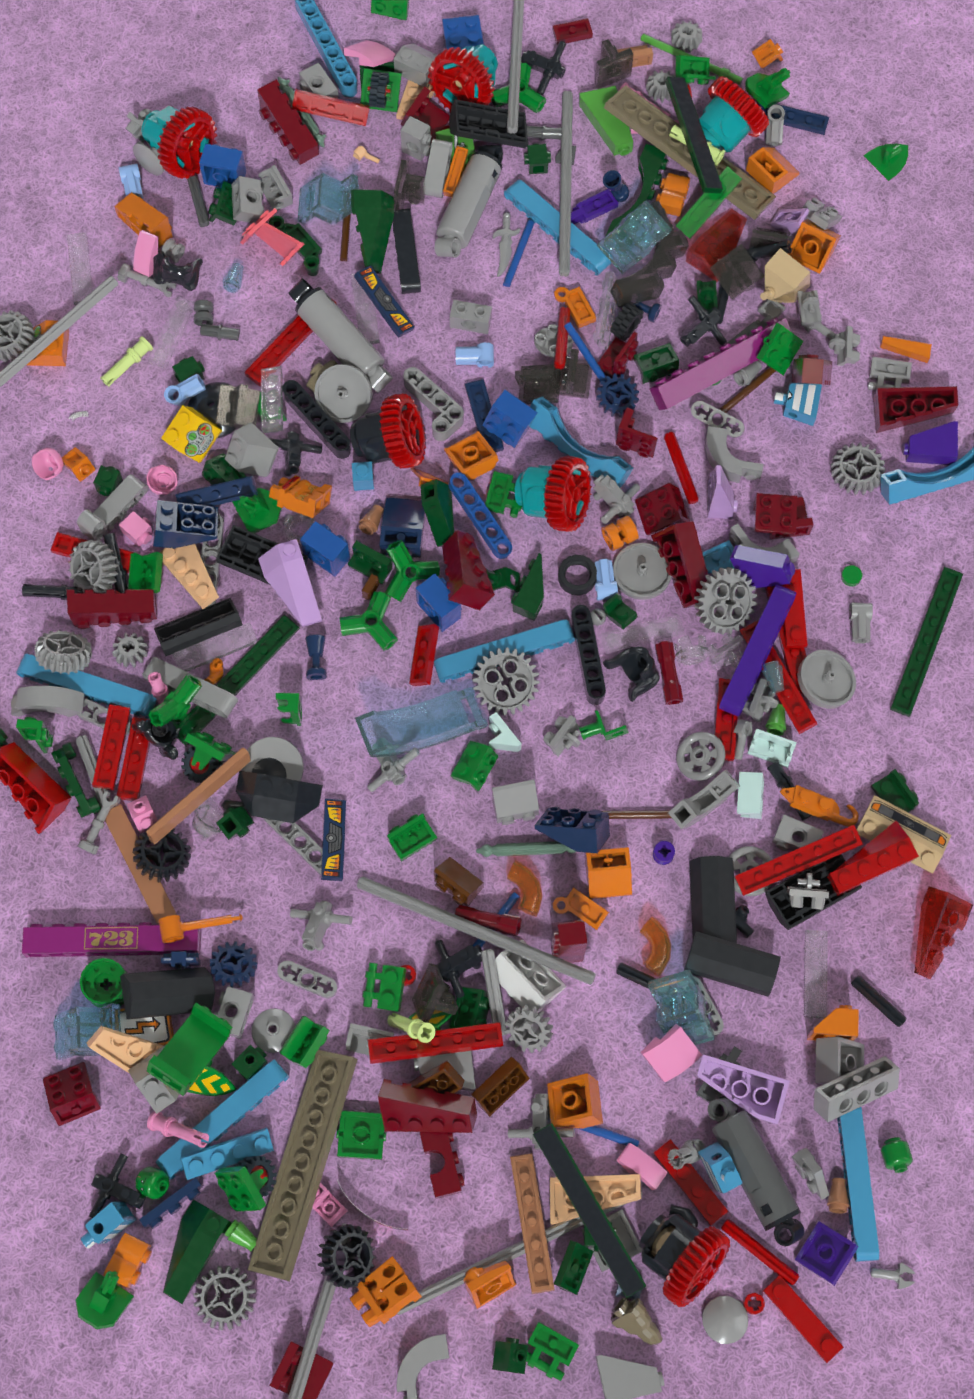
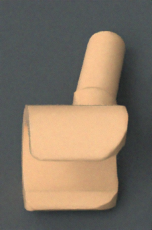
M358 146L354 150L353 157L359 161L363 157L376 163L380 161V159L367 153L363 146Z

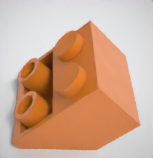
M762 147L748 158L746 171L760 185L773 194L800 174L775 148Z
M629 847L603 849L598 854L585 853V867L590 899L632 895Z

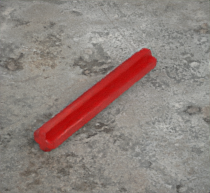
M561 307L559 312L554 361L556 369H564L566 363L568 332L564 325L570 321L571 310L565 307Z
M666 433L664 440L689 504L697 503L699 497L675 433Z
M730 1219L724 1222L721 1229L780 1275L790 1285H794L800 1277L798 1273Z

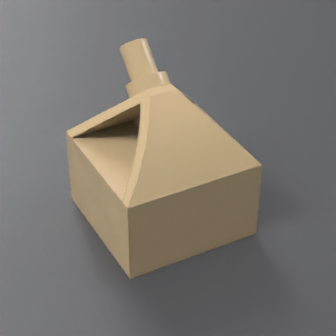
M780 248L765 265V290L760 294V298L781 303L796 302L798 300L797 292H805L810 287V271Z

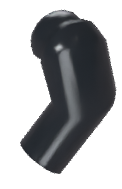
M740 905L736 908V928L748 938L754 933V930L747 924L749 908L745 905Z

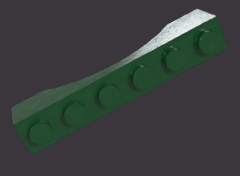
M646 144L643 149L638 166L642 179L641 194L636 203L627 212L612 220L605 237L606 246L626 252L628 247H632L636 238L634 233L635 231L639 232L642 220L640 219L642 215L646 216L649 209L647 203L649 200H653L656 192L654 187L655 185L659 186L662 179V174L660 173L662 170H666L669 162L666 159L667 155L655 146Z

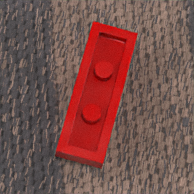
M436 624L418 626L409 684L412 686L431 684L439 626Z

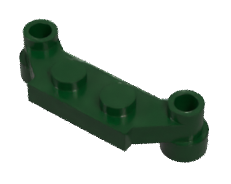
M281 216L270 218L269 224L305 244L297 253L304 260V268L308 275L316 276L320 268L319 255L322 254L320 246L299 223L296 225L284 223V219Z
M69 741L63 744L62 748L51 752L56 764H60L57 769L62 779L66 778L69 783L66 785L69 795L71 797L75 796L79 803V806L76 808L80 817L83 818L92 813L95 815L100 812L101 807L95 796L87 799L69 761L77 757Z

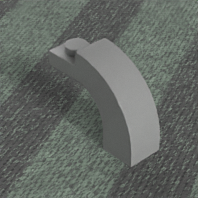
M708 426L705 452L712 468L714 469L716 465H721L727 479L736 483L740 482L741 476L747 480L760 479L764 464L742 461L732 456L726 445L728 429Z
M738 523L730 529L729 540L733 546L741 545L787 554L793 564L799 558L800 553L789 539L774 547H760L748 538Z
M55 686L22 687L18 689L17 694L13 695L11 700V715L20 717L31 712H53L72 717L82 713L84 693Z
M724 770L700 792L679 802L668 814L681 829L688 828L723 804L740 785L727 770Z
M446 1334L424 1339L406 1354L397 1376V1392L407 1391V1396H403V1399H418L416 1381L424 1366L433 1361L449 1359Z

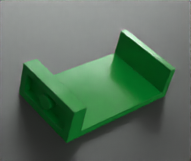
M195 1003L191 1015L159 1055H154L150 1059L146 1072L184 1096L228 1040L233 1027L227 1020L214 1015L206 1006Z

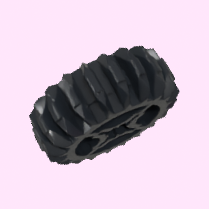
M173 828L160 840L158 845H150V847L147 846L152 842L149 840L147 833L139 835L140 840L135 841L134 845L136 847L133 848L132 853L135 855L133 856V862H137L136 869H142V876L148 873L149 880L157 877V882L159 883L161 878L169 882L170 876L176 880L178 873H184V868H188V860L191 859V854L188 853L191 847L186 845L188 842L187 838L181 839L182 832L175 834V828ZM167 842L174 845L176 848L170 847L167 844ZM163 847L164 856L161 861V855L159 854L161 852V848ZM148 859L153 860L157 866L150 863ZM177 860L173 865L164 867L165 863Z
M352 1224L338 1225L336 1229L329 1230V1235L323 1237L325 1244L319 1245L322 1253L317 1254V1256L322 1258V1261L317 1265L324 1267L321 1274L327 1276L326 1281L333 1283L335 1287L355 1288L359 1282H365V1277L371 1274L369 1269L375 1268L372 1260L377 1257L373 1255L372 1251L376 1247L370 1245L373 1239L367 1237L368 1232L362 1230V1227L352 1226ZM351 1238L349 1243L341 1244L344 1239ZM349 1267L353 1268V1270L349 1274H343V1272L345 1270H348Z

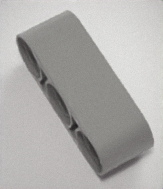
M433 139L423 188L424 195L443 198L442 192L448 176L453 142Z

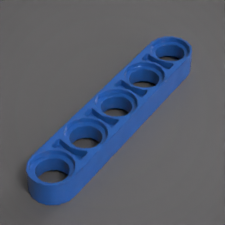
M454 473L448 482L451 492L492 553L499 559L507 558L512 552L511 542L468 478L462 473ZM453 479H461L463 486L456 487L453 484ZM464 496H473L474 503H466L464 501ZM478 511L483 512L485 520H478L475 517V513ZM486 529H495L497 535L495 537L488 536ZM500 544L505 545L508 552L506 554L500 553L497 546Z

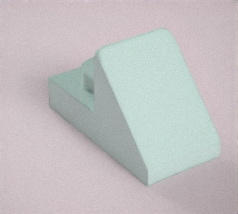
M495 712L489 716L490 730L494 735L499 734L489 742V746L492 749L519 752L521 750V742L498 713Z

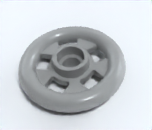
M696 732L689 735L678 747L676 754L678 768L683 775L692 780L700 781L713 777L720 771L725 761L723 743L717 736L708 732ZM696 741H699L700 746H696L692 749L691 744ZM710 742L715 746L711 752L706 747ZM700 752H702L703 756L701 758H697V755ZM685 754H690V762H685ZM711 757L716 759L712 767L707 765ZM694 765L702 766L701 772H694Z
M753 846L741 847L729 856L733 858L734 871L739 870V873L747 871L749 867L759 866L757 862L753 861L756 856L763 860L762 864L772 860L764 850ZM745 856L748 861H745L742 863V865H740V863L737 860L740 857ZM734 877L735 891L742 894ZM772 884L763 887L759 890H756L752 893H749L745 896H757L763 894L772 886Z

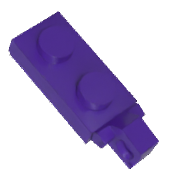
M607 189L576 204V207L572 209L573 212H571V223H586L617 208L619 203L611 191Z

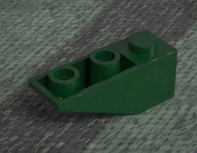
M435 479L420 485L421 500L437 547H442L454 534L452 492L448 484Z
M540 553L536 559L533 558L528 567L530 572L527 576H523L519 585L521 589L519 593L515 592L511 600L513 612L533 621L536 620L544 603L542 554Z

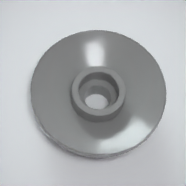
M265 1010L253 1022L252 1038L255 1044L263 1051L271 1053L280 1052L294 1030L295 1023L292 1017L283 1010ZM271 1026L277 1027L275 1033L269 1032Z

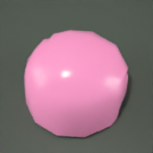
M44 448L32 456L34 472L44 480H50L58 476L63 470V459L55 449Z
M158 465L152 467L146 476L147 486L157 495L170 494L177 487V474L168 466Z

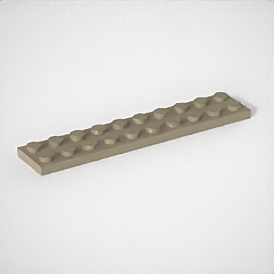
M627 85L605 103L604 109L698 178L687 145L669 136L674 125L681 128L677 122ZM723 157L719 165L716 166L718 175L728 166L742 178V181L726 199L756 220L774 201L776 196Z
M322 1050L316 1052L276 1177V1185L273 1187L274 1189L271 1193L248 1267L249 1271L290 1282L358 1059Z

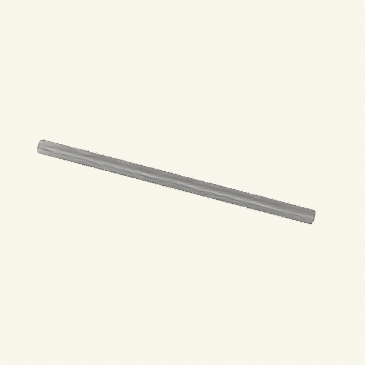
M514 0L507 118V132L510 134H515L518 131L524 0Z
M564 91L562 96L559 275L566 277L569 276L571 236L573 93L571 91Z
M109 276L0 371V387L118 286L116 279L113 276Z
M361 877L358 880V889L591 985L595 980L596 974L590 970L368 878Z
M619 1205L603 1211L605 1214H607L623 1205ZM580 1217L557 1223L545 1229L547 1242L554 1240L584 1224ZM522 1240L418 1291L422 1298L416 1302H410L397 1314L401 1315L464 1284L465 1273L473 1267L485 1269L503 1261L509 1262L525 1254L524 1241Z
M351 1238L344 1239L341 1244L349 1243ZM326 1277L288 1399H302L336 1288L333 1283L326 1281Z

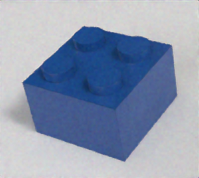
M479 15L442 19L445 49L454 47V49L460 47L462 49L467 46L484 45Z
M205 144L199 162L204 184L219 187L223 181L232 184L239 176L245 177L246 167L243 151L236 148L220 147L216 144Z
M504 390L492 405L482 426L490 433H494L501 438L504 443L515 448L527 433L538 412Z
M315 521L300 539L303 554L307 555L311 561L334 577L350 560L347 540L341 535L336 536L325 524H319Z
M434 574L416 587V601L434 624L439 626V629L443 632L461 619L462 608L461 604L448 600L450 590L447 589V582L442 577L439 578Z

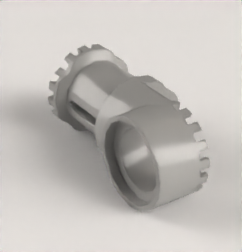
M699 1139L687 1140L680 1149L670 1150L668 1154L669 1164L671 1163V1166L678 1170L683 1168L686 1163L692 1164L701 1160L698 1151L706 1148L703 1146L705 1144Z

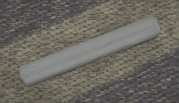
M83 735L76 739V743L92 783L97 760L88 737ZM93 787L102 808V797L108 789Z
M486 949L481 951L492 1023L500 1022L502 1036L507 1034L505 1033L507 1028L493 949Z

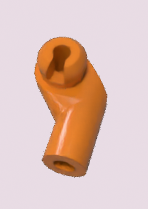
M219 658L212 660L209 665V676L204 679L213 685L223 677V661Z

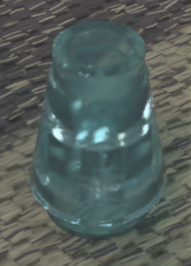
M234 263L222 282L226 291L235 293L241 288L244 269L241 264Z
M779 661L764 664L762 672L772 693L784 691L782 665L779 664Z

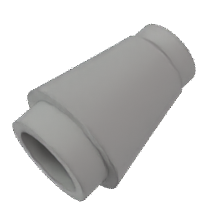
M755 361L735 372L733 375L735 382L739 386L749 385L762 369L761 363Z

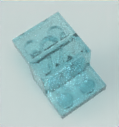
M321 173L301 187L298 222L306 223L317 217L330 224H336L351 214V190L359 189L358 176L351 174L344 180L339 181Z
M646 200L620 220L614 230L599 241L597 246L623 274L647 256L655 244L668 235L672 229Z
M690 969L648 981V988L657 1003V1023L664 1035L677 1024L684 1030L694 1045L715 1040L714 1032L706 1019V1000Z
M111 1003L101 1008L75 1007L55 1015L53 1028L55 1030L54 1051L56 1052V1060H63L73 1056H101L89 1048L86 1043L100 1026L120 1031L119 1004Z

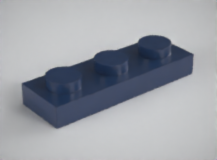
M195 1177L139 1219V1221L146 1229L149 1227L152 1229L156 1228L163 1222L162 1218L168 1213L173 1215L182 1208L181 1203L189 1199L191 1201L200 1195V1189L203 1188L202 1184Z

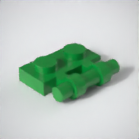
M494 471L485 502L489 511L504 514L505 508H510V516L513 518L518 517L522 506L517 504L515 497L514 500L508 499L510 491L515 493L516 483H512L513 475Z
M369 962L368 971L365 973V978H367L366 988L362 994L364 998L363 1006L372 1007L373 999H377V1009L400 1012L406 968L383 965L382 973L377 972L378 964ZM376 979L381 980L379 992H374Z
M538 1322L528 1341V1344L535 1347L533 1354L527 1352L526 1362L529 1367H536L545 1372V1376L550 1379L554 1377L561 1381L565 1373L557 1369L560 1362L566 1366L570 1365L579 1344ZM541 1352L554 1358L551 1365L539 1358Z

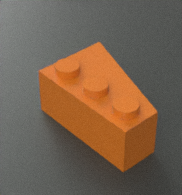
M132 192L114 206L117 216L138 236L142 230L157 236L158 249L164 245L166 240L173 237L168 217Z

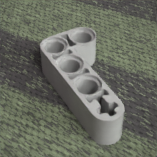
M415 367L406 369L403 375L405 388L438 416L432 422V435L437 441L447 440L463 425V408L419 369ZM438 403H444L445 405H443V406H438L437 404H438ZM457 415V416H459V417H458V418H452L451 416ZM439 428H444L445 430H444V431H438L437 429H439Z
M130 474L94 513L86 509L80 514L77 519L80 531L89 539L100 541L103 535L109 534L115 528L113 526L120 522L128 514L127 511L133 508L147 493L148 486Z

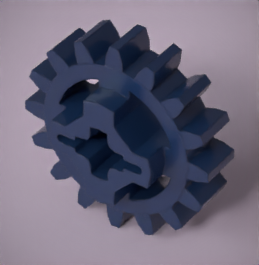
M613 374L612 379L606 376L605 382L601 381L600 387L596 390V393L599 394L596 397V401H601L598 407H604V413L610 411L611 417L615 413H618V416L621 417L623 412L625 413L626 408L634 410L635 404L639 401V398L636 397L639 394V390H634L636 383L630 384L631 378L629 377L625 380L624 374L620 378Z
M234 941L233 945L230 946L228 942H225V948L218 946L217 952H212L210 973L215 974V981L222 980V986L230 983V987L233 988L234 983H237L239 987H242V981L249 983L250 977H255L258 964L256 962L257 956L256 954L252 955V948L245 949V943L237 946V941Z

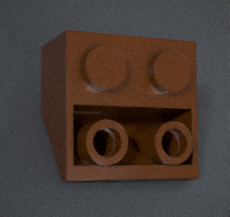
M451 857L433 871L434 881L436 882L435 886L441 892L445 893L448 891L453 895L452 899L458 905L464 904L469 906L484 888V882Z

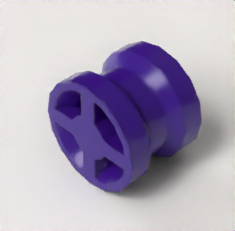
M668 841L658 842L653 850V859L660 865L669 864L675 855V848Z

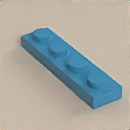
M263 1128L181 1156L180 1159L187 1180L236 1164L240 1160H244L243 1158L260 1156L274 1151L268 1129Z

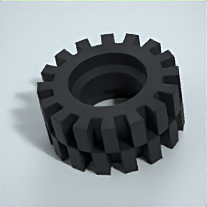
M631 302L627 303L622 308V311H619L618 316L615 317L610 332L621 340L626 341L634 330L637 329L638 324H640L643 318L644 311Z

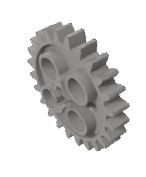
M727 567V569L720 568L719 572L713 570V577L706 575L707 582H700L703 588L696 589L700 596L694 597L695 600L699 601L698 604L694 605V608L700 609L696 613V616L701 617L699 622L705 624L704 627L709 630L711 629L712 632H718L722 635L725 633L732 634V629L739 631V625L745 627L744 620H751L748 614L755 613L751 607L757 605L756 602L752 601L753 598L757 597V594L752 593L756 588L750 585L752 579L746 578L747 574L742 573L741 570Z
M506 647L504 653H502L500 648H497V655L489 651L490 658L482 656L484 663H477L480 670L473 671L474 674L478 675L477 678L472 679L473 682L477 683V686L472 689L479 690L475 697L483 698L480 703L481 705L488 703L487 710L495 707L494 713H498L500 709H502L503 715L507 714L508 709L511 714H515V708L523 711L522 704L529 707L530 705L527 700H535L532 692L539 691L534 688L535 684L540 683V681L534 680V677L538 676L539 673H533L532 671L536 665L529 666L531 658L524 660L525 653L522 652L518 656L517 649L509 653V648ZM508 661L515 664V670L512 673H508L505 670V664ZM496 665L501 667L505 678H510L508 684L514 692L515 698H512L507 685L501 684L503 677L497 670ZM489 671H493L497 675L494 683L488 682L486 678ZM517 680H522L525 684L524 690L520 692L515 689V682ZM501 689L507 694L504 701H499L496 697L497 691Z

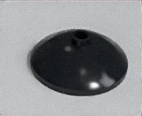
M212 382L205 385L206 390L189 400L188 407H193L219 427L222 432L218 438H222L236 430L242 422L245 414V402L241 393L234 386L225 382Z

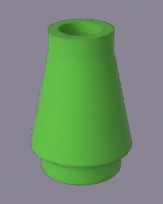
M778 704L776 708L772 709L766 724L767 732L777 736H782L786 731L785 709L782 704Z
M235 1219L224 1233L228 1237L227 1240L249 1251H252L256 1246L257 1238L242 1221L238 1222Z

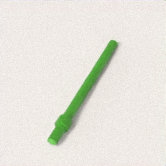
M644 33L641 36V41L674 56H693ZM709 63V72L718 76H724L738 85L742 83L743 78L731 73V70Z

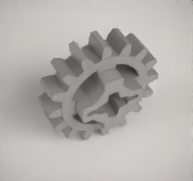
M525 1005L523 1009L517 1007L514 1012H511L505 1023L507 1026L505 1033L511 1034L508 1040H514L516 1042L515 1047L522 1046V1051L529 1048L531 1053L535 1049L540 1052L543 1047H547L553 1036L551 1032L553 1025L547 1024L550 1018L543 1017L544 1011L538 1013L536 1012V1007L529 1010L528 1006Z

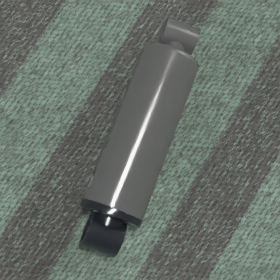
M725 1096L712 1100L708 1105V1114L712 1120L719 1122L712 1127V1132L718 1143L731 1156L742 1180L741 1186L764 1230L767 1231L775 1227L774 1237L781 1246H790L801 1240L804 1236V1227L799 1220L793 1219L801 1211L748 1112L744 1110L737 1113L738 1105Z

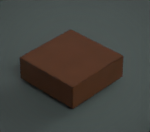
M371 574L362 589V598L368 601L371 600L374 592L379 587L377 576Z

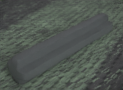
M192 176L187 181L200 227H207L210 223L199 182L196 176Z

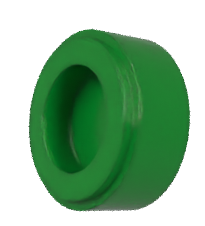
M853 565L845 567L841 574L842 582L850 587L857 586L860 583L862 571Z

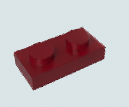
M588 18L552 26L557 45L560 41L571 43L593 38Z

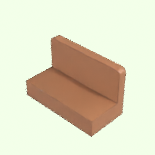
M647 45L611 51L616 70L652 64L653 50L652 47L648 48Z

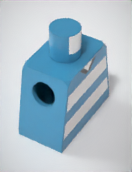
M791 383L787 394L775 393L773 404L785 406L783 416L814 426L822 385Z
M718 1142L698 1151L716 1191L724 1194L742 1184L731 1156ZM719 1155L717 1160H712L713 1157Z
M111 1202L85 1225L88 1232L81 1237V1241L88 1249L95 1243H107L137 1219L124 1202Z

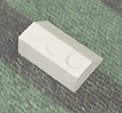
M504 950L495 959L499 984L522 1009L527 1005L529 1010L536 1007V1012H540L567 987L550 968L510 951Z

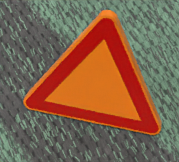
M414 467L410 468L420 479L419 486L435 479L448 484L447 481Z

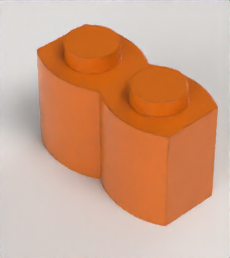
M668 173L667 178L662 179L660 189L663 191L661 194L658 193L655 205H658V212L680 217L691 178Z
M124 1233L103 1276L108 1271H116L119 1276L117 1283L127 1288H130L131 1284L135 1286L141 1276L139 1269L142 1263L146 1264L151 1257L152 1251L149 1250L151 1245L128 1233Z

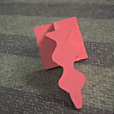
M274 208L271 212L266 210L255 223L253 222L242 234L244 238L240 243L244 244L256 234L284 257L280 263L284 266L305 244L268 224L270 218L277 212Z

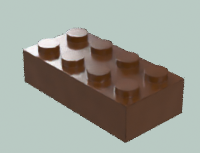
M511 1056L471 1096L475 1098L479 1107L490 1117L530 1078L522 1066Z
M445 1061L407 1084H412V1088L424 1090L425 1087L432 1088L433 1091L444 1094L445 1092L455 1093L461 1090L465 1080L448 1061Z

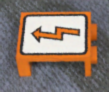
M125 1008L113 1010L114 1017L111 1018L113 1030L163 1046L167 1045L174 1036L171 1015L126 1019Z

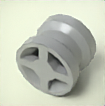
M169 238L164 243L161 252L164 256L170 257L173 262L177 263L185 252V246L176 244L175 240Z

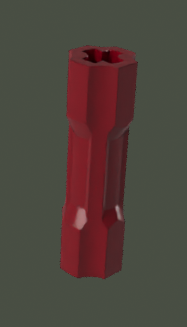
M662 641L655 644V651L662 674L665 705L679 704L683 702V695L677 677L673 642Z
M459 905L455 910V915L488 929L499 931L501 934L517 937L520 933L521 917L480 911L463 905Z

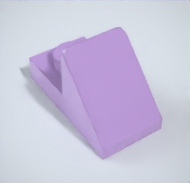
M808 208L779 209L770 225L775 229H788L795 238L801 223L807 219L809 210Z

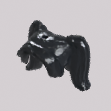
M158 250L153 270V280L156 284L175 283L182 285L188 291H193L198 285L199 271L203 261L202 259H197L184 266H177L170 262L168 256H164Z
M644 647L628 648L614 658L603 661L606 669H614L621 666L628 678L635 683L628 694L631 702L635 701L638 696L651 690L660 679L659 674L655 670V661Z
M150 718L146 721L142 720L132 724L134 731L139 734L142 733L153 746L159 748L161 756L171 760L178 758V750L172 745V741L177 738L180 731V726L176 722L171 720L160 727V730H157V727L151 723Z

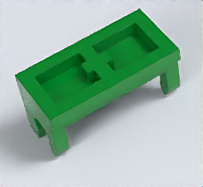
M276 693V700L279 706L277 709L280 712H289L291 714L289 719L283 718L281 722L301 726L302 703L299 693Z

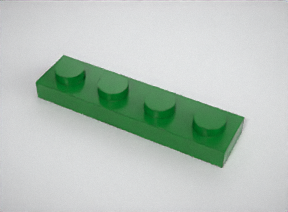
M728 166L719 175L723 187L721 194L704 193L676 225L689 239L697 233L742 181V178Z

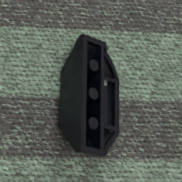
M239 771L236 793L251 816L295 823L319 807L323 785Z

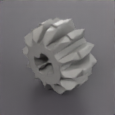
M684 20L681 24L677 23L671 33L672 45H675L677 49L682 48V51L688 49L691 53L693 49L697 50L702 43V29L698 28V23L692 24L691 20L689 23H686Z
M663 70L660 73L654 71L653 75L648 77L646 91L649 97H653L654 102L660 99L661 103H663L664 99L670 101L671 97L665 83L667 76L675 77V75L670 76V71L667 73H663Z
M125 632V638L123 639L117 636L119 643H113L115 650L112 652L113 656L116 657L117 663H123L126 668L130 663L135 668L136 661L143 664L142 657H147L148 655L147 651H145L148 649L147 643H144V638L142 636L137 638V634L134 632L130 637Z

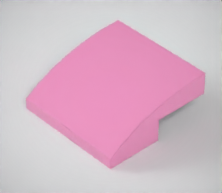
M368 40L344 48V56L359 57V65L376 67L393 61L396 56L393 51L384 45Z
M677 1024L661 1040L655 1037L640 1052L664 1082L684 1072L702 1056L684 1030Z

